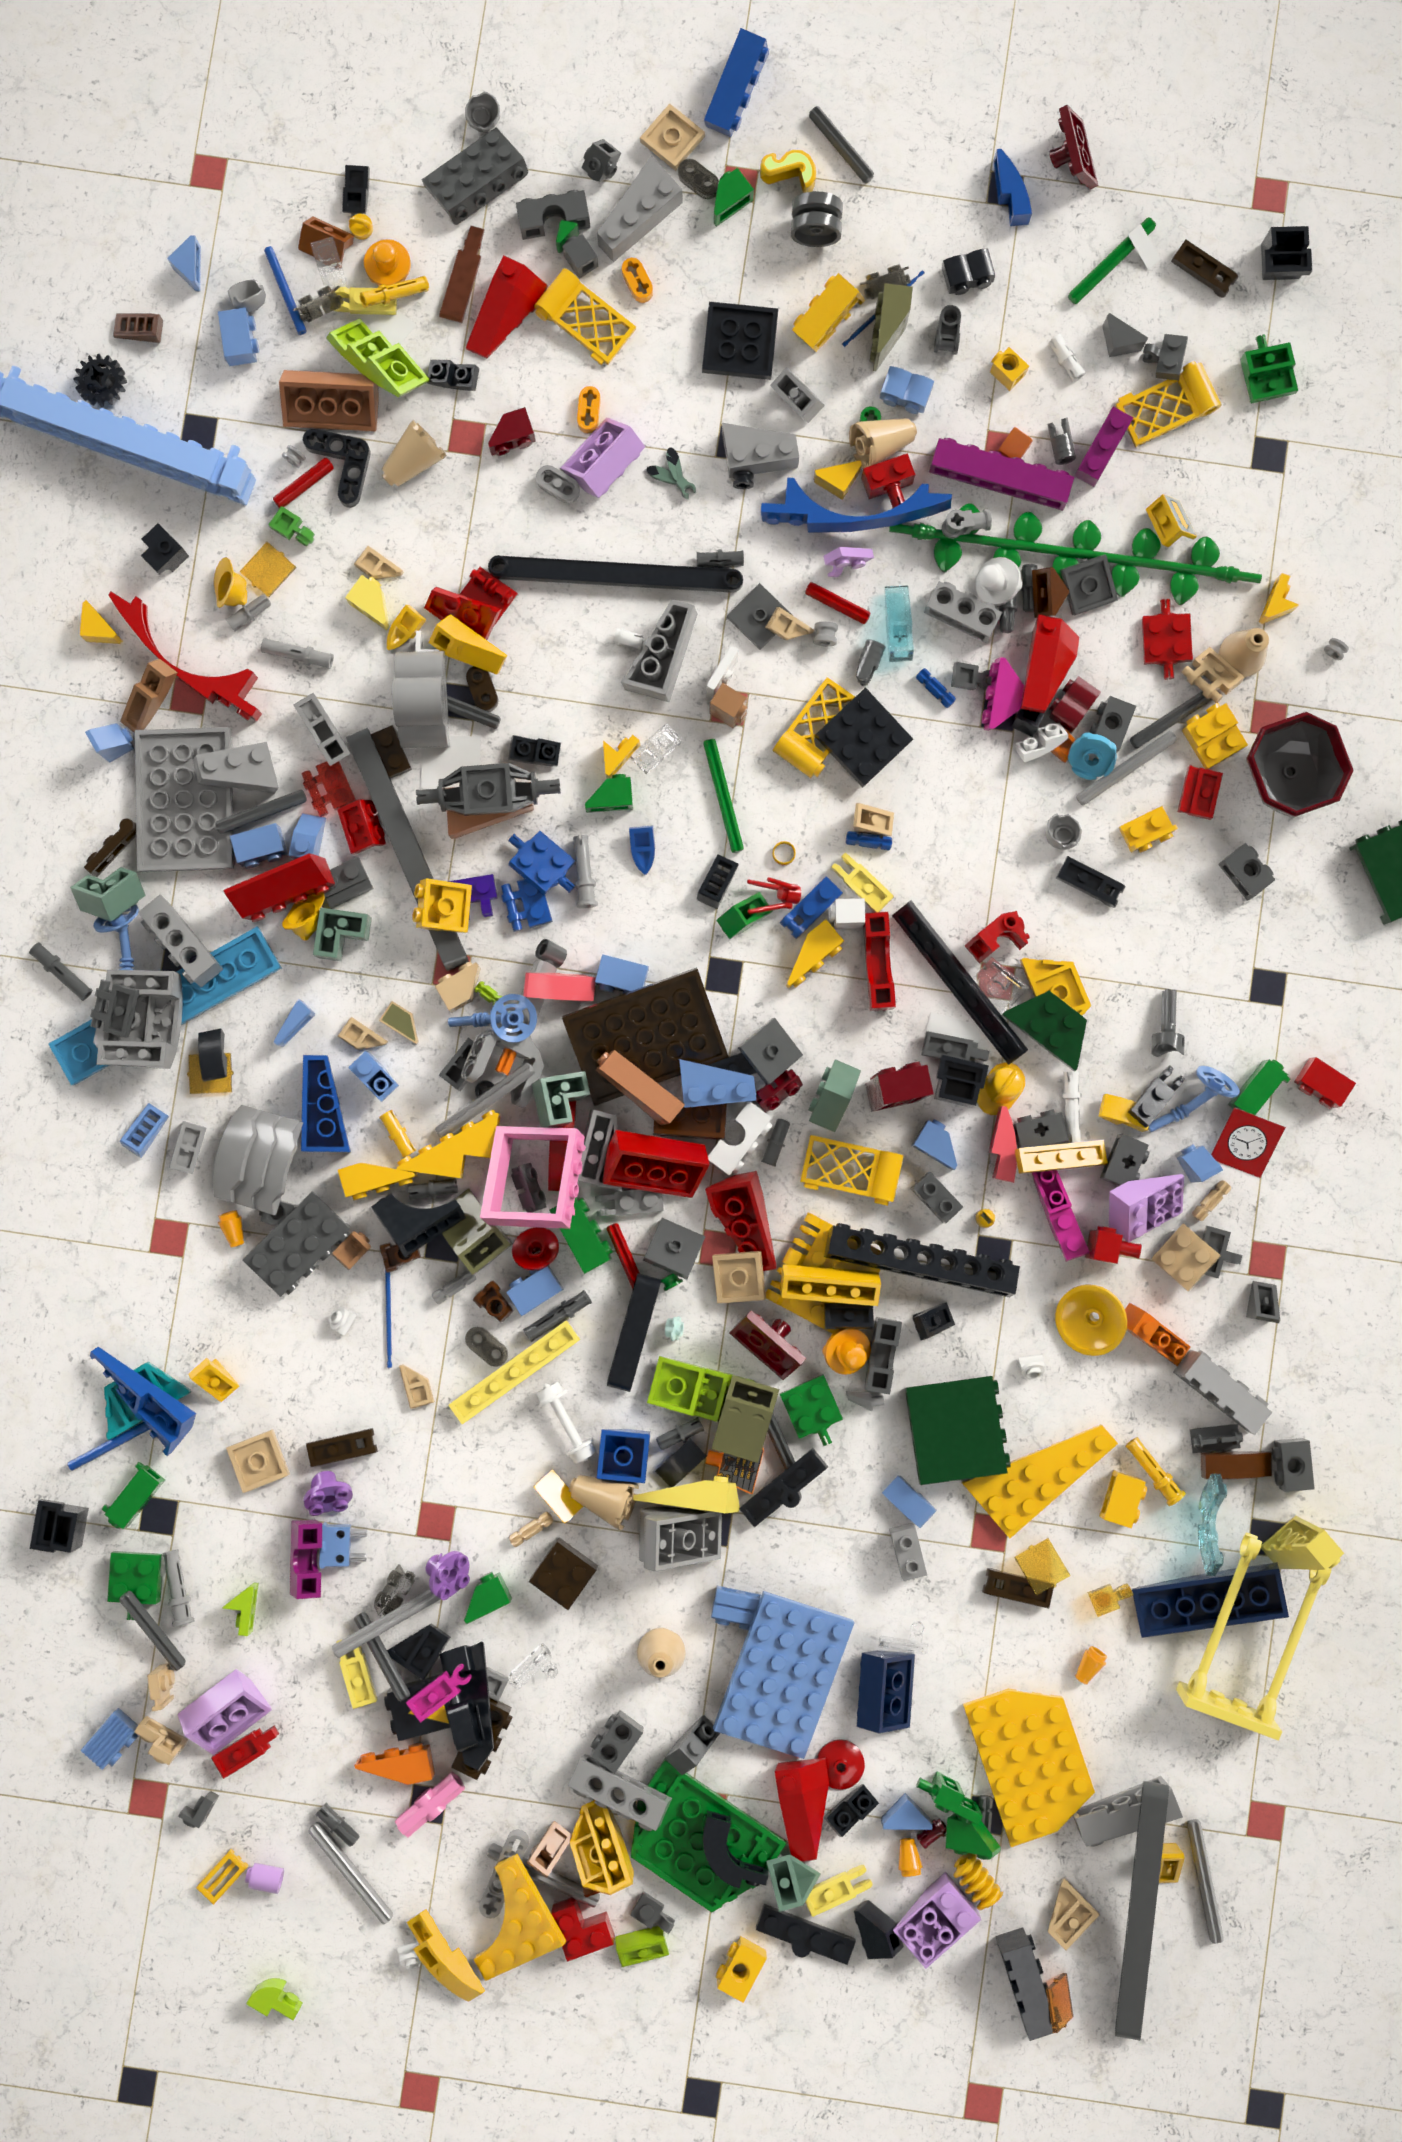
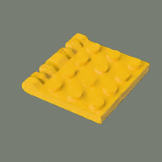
M809 1212L805 1216L804 1221L820 1229L817 1233L802 1224L799 1229L803 1233L815 1237V1240L811 1246L799 1238L794 1237L792 1241L796 1245L808 1250L807 1255L789 1247L782 1260L787 1265L880 1272V1269L825 1258L824 1253L828 1232L833 1225ZM851 1238L847 1240L848 1247L856 1250L858 1247L857 1242ZM871 1246V1251L876 1255H880L881 1251ZM779 1267L777 1270V1272H779L780 1275H782L781 1267ZM772 1280L770 1285L781 1290V1283ZM767 1288L765 1292L766 1299L832 1334L839 1330L825 1329L824 1305L825 1303L835 1302L781 1298L780 1294Z

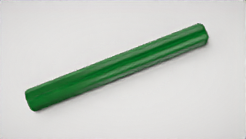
M1150 217L1141 223L1147 236L1156 227L1155 221ZM1129 236L1069 293L1068 298L1073 304H1078L1135 249Z
M707 739L703 742L716 795L732 853L742 851L744 846L716 740Z

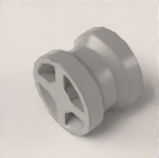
M826 621L816 622L814 626L816 636L813 639V643L819 646H835L837 644L835 632L838 630V625Z

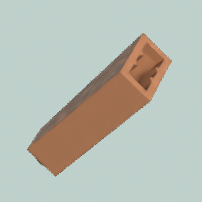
M534 803L509 813L464 816L447 810L448 835L451 839H456L534 810Z
M613 1050L609 1054L605 1052L598 1059L597 1063L599 1066L596 1071L659 1125L670 1124L685 1106L684 1103L617 1051Z

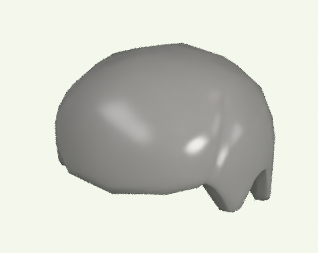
M484 91L481 94L473 95L469 99L465 107V118L470 127L479 132H486L496 126L500 119V105L496 97Z
M257 280L239 282L228 290L230 300L236 309L246 307L248 312H253L265 303L266 293L263 285H259Z
M1058 813L1048 820L1045 831L1048 843L1052 847L1061 850L1075 847L1080 841L1082 829L1077 820L1069 814L1058 815Z

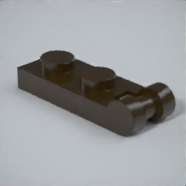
M1185 239L1171 260L1173 264L1211 288L1217 296L1222 298L1229 292V286L1233 285L1238 279L1236 272L1187 239ZM1217 275L1223 278L1222 282L1216 278Z
M127 818L121 820L119 824L120 829L114 835H110L105 839L103 847L98 852H94L88 857L84 868L90 874L98 877L136 837L135 822Z
M373 1428L306 1443L310 1466L315 1467L378 1452L377 1444L374 1445ZM363 1438L365 1447L358 1448L356 1440Z
M987 1568L986 1576L988 1578L986 1585H983V1593L1050 1608L1054 1589L1053 1583ZM997 1579L1004 1580L1002 1589L996 1587Z

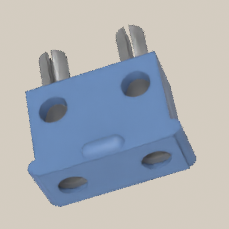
M323 1522L322 1548H320L319 1559L320 1568L324 1569L325 1566H349L350 1562H366L367 1558H350L367 1557L366 1553H350L351 1537H367V1529H351V1524H327V1522ZM338 1531H344L345 1535L340 1536ZM342 1555L344 1559L339 1560L337 1556Z

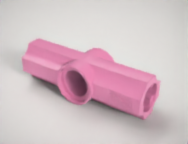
M451 1772L433 1788L430 1787L414 1801V1804L395 1820L399 1831L409 1837L427 1821L431 1822L441 1814L446 1805L465 1789L459 1776Z

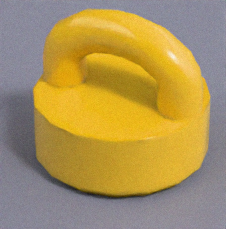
M356 214L349 219V228L351 233L355 235V238L364 240L371 236L373 224L367 215Z

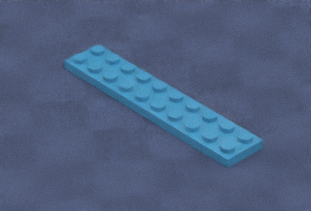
M258 926L211 952L223 970L203 987H200L195 982L190 984L182 974L185 971L183 968L177 971L180 974L182 984L181 1025L282 969ZM92 1019L49 1043L67 1079L73 1086L110 1066L96 1064L98 1048L93 1043L96 1028L91 1027Z

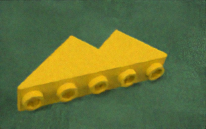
M494 1110L487 1112L481 1116L482 1121L476 1124L472 1121L460 1128L462 1132L454 1136L452 1133L445 1135L439 1139L441 1143L434 1147L431 1144L423 1147L418 1151L420 1155L412 1159L410 1156L397 1162L399 1165L397 1169L463 1179L466 1155L491 1159L496 1126L500 1125L501 1114L495 1113Z

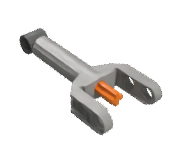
M543 939L535 951V956L541 960H535L530 973H556L557 968L566 959L567 950L548 939ZM526 997L534 1005L538 1017L545 999ZM525 1008L522 1010L524 1015L523 1023L528 1025L529 1012ZM509 1025L508 1028H509V1029H514V1028H516L517 1026H516V1025ZM493 1030L477 1035L461 1072L462 1079L474 1083L483 1075L495 1045L503 1049L495 1068L498 1073L508 1076L515 1057L524 1058L523 1064L527 1062L531 1064L535 1074L511 1091L512 1104L524 1108L529 1103L533 1094L532 1083L539 1079L544 1068L540 1051L533 1043L531 1036L520 1042H507L500 1039ZM521 1030L514 1033L507 1032L506 1035L517 1036L522 1032Z

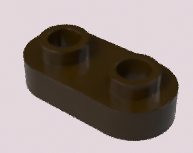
M475 666L469 668L466 673V680L477 708L488 712L493 711L498 706L499 699L489 672ZM479 673L482 677L480 680L473 679L474 675ZM484 695H489L490 700L484 702L482 701V697Z

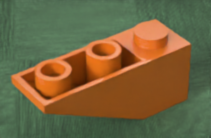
M1129 1303L1125 1308L1127 1331L1178 1366L1191 1346L1146 1311Z
M423 1743L411 1744L408 1746V1749L399 1750L398 1747L385 1750L384 1754L375 1755V1752L365 1753L360 1756L354 1765L355 1769L407 1785L432 1780L435 1775L430 1744L423 1746Z

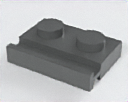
M359 857L330 870L335 885L328 887L329 891L324 893L329 907L332 909L374 889Z

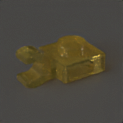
M1128 1583L1114 1590L1110 1584L1087 1592L1097 1617L1120 1609L1118 1601L1133 1596Z

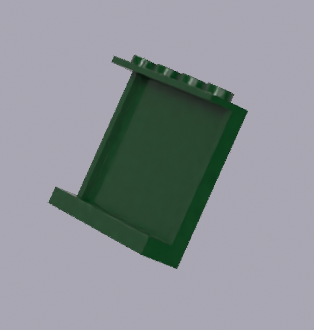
M1402 820L1398 821L1399 826L1393 829L1388 825L1377 830L1378 835L1370 838L1369 834L1355 839L1356 844L1349 848L1350 851L1356 850L1384 912V915L1380 916L1383 925L1402 918Z
M993 1376L905 1388L919 1485L1008 1473L1007 1468L1011 1467L1009 1453L1004 1452L1003 1443H1007L1005 1429L1000 1427L999 1419H1003L1001 1404H997L996 1401L999 1387L997 1380H993Z

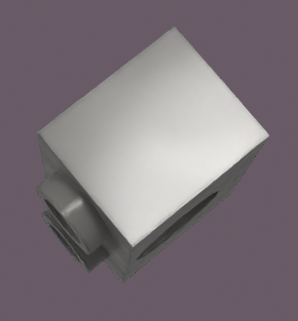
M787 367L770 385L808 423L825 406Z
M913 1523L890 1528L889 1531L903 1581L927 1576L916 1528Z

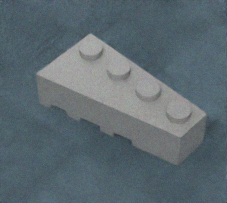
M652 156L597 232L598 246L613 262L683 203L682 188Z
M673 599L670 601L657 622L652 635L644 643L645 646L641 653L635 658L628 674L622 679L621 684L625 690L670 702L698 615L694 605Z
M1190 1350L1173 1371L1174 1374L1248 1433L1255 1435L1272 1414V1411L1267 1408L1269 1404L1258 1395L1256 1397L1248 1392L1249 1388L1239 1380L1236 1382L1229 1376L1230 1373L1225 1368L1214 1364L1211 1361V1357L1201 1350L1198 1352Z
M1162 1776L1147 1781L1168 1785ZM1143 1783L1081 1807L1073 1814L1086 1847L1090 1845L1092 1847L1098 1846L1104 1841L1137 1832ZM1170 1786L1166 1823L1183 1818Z

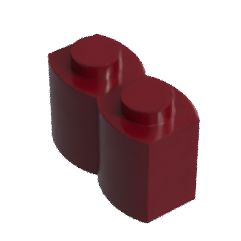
M1079 676L1075 681L1071 679L1062 690L1065 692L1061 700L1056 698L1049 708L1052 713L1048 718L1056 723H1060L1071 734L1101 693V691Z

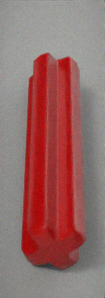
M328 458L322 459L275 495L273 501L279 508L281 506L285 507L334 469L333 464Z
M813 582L808 584L805 591L806 595L862 624H866L869 620L871 613L866 609Z
M614 1223L608 1226L606 1230L633 1289L636 1276L640 1272L619 1224Z

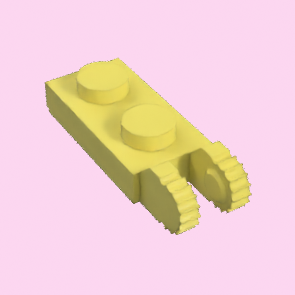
M334 287L331 289L332 296L336 298H349V303L345 301H334L331 303V309L336 312L397 315V299L390 301L389 304L384 305L380 303L364 308L360 302V292L376 288L350 287L348 289L346 287Z
M844 853L841 858L854 870L848 875L835 863L831 866L832 870L844 880L843 882L859 898H865V903L875 913L880 912L893 899V894L867 869L858 864L847 853Z
M361 1646L354 1649L355 1656L348 1658L347 1654L340 1657L339 1662L353 1709L377 1702L378 1700Z
M859 1865L850 1869L847 1873L846 1871L814 1885L805 1902L811 1916L814 1917L855 1898L857 1894L870 1889L873 1886L870 1879L863 1880L854 1886L850 1882V1880L863 1875L867 1871L865 1866Z

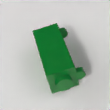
M1270 1059L1262 1061L1241 1087L1239 1095L1233 1098L1228 1105L1232 1109L1235 1107L1256 1115L1282 1081L1288 1083L1291 1080L1287 1076L1288 1074L1283 1071L1284 1066L1274 1059L1272 1061Z
M138 1462L135 1467L139 1471L111 1506L105 1504L102 1507V1510L105 1512L104 1515L109 1518L108 1522L115 1528L125 1529L129 1527L164 1483L165 1479L148 1465L145 1466Z

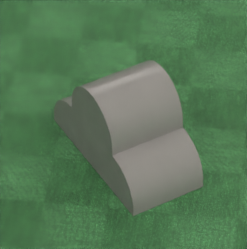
M445 651L396 652L394 663L395 678L392 684V705L401 748L450 747Z
M648 1507L641 1509L639 1560L644 1562V1568L651 1571H660L721 1559L722 1513L675 1507Z

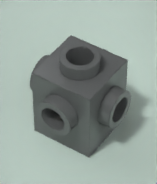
M604 139L596 141L586 150L583 157L585 160L581 168L595 181L600 182L608 178L610 179L617 171L616 164L621 152Z

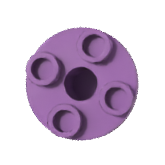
M332 1471L319 1472L311 1481V1489L304 1495V1506L309 1510L311 1516H318L331 1511L342 1512L348 1508V1503L353 1497L352 1488L347 1483L337 1481L336 1475Z
M452 1551L442 1556V1553L434 1555L428 1560L426 1573L430 1576L429 1587L432 1594L442 1600H447L458 1592L460 1588L463 1589L468 1585L470 1581L468 1575L470 1566L466 1555L459 1551Z

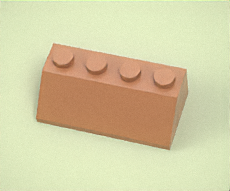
M283 371L279 380L283 427L359 431L377 430L378 385L363 374Z

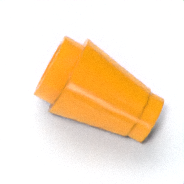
M237 1210L219 1215L220 1221L218 1224L230 1247L244 1244L241 1215H238Z
M1090 1646L1088 1650L1086 1649L1075 1675L1076 1679L1087 1685L1106 1665V1654L1094 1646Z
M914 1838L900 1839L899 1870L902 1876L921 1875V1868L923 1866Z

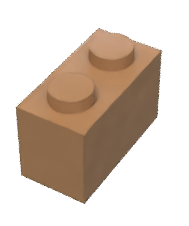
M722 683L710 701V714L731 728H734L737 723L741 725L747 715V698Z

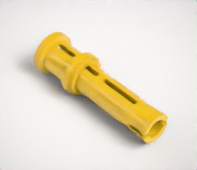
M1135 1437L1126 1444L1125 1447L1128 1448L1154 1481L1153 1487L1159 1490L1166 1498L1168 1506L1176 1504L1186 1495L1185 1491L1180 1490L1172 1480L1173 1476L1168 1472H1164L1138 1437Z

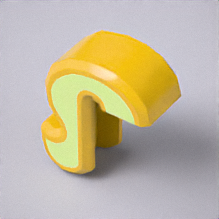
M790 150L780 160L776 159L775 153H770L761 160L760 178L769 185L798 176L803 193L813 191L816 180V167L810 155L803 150Z

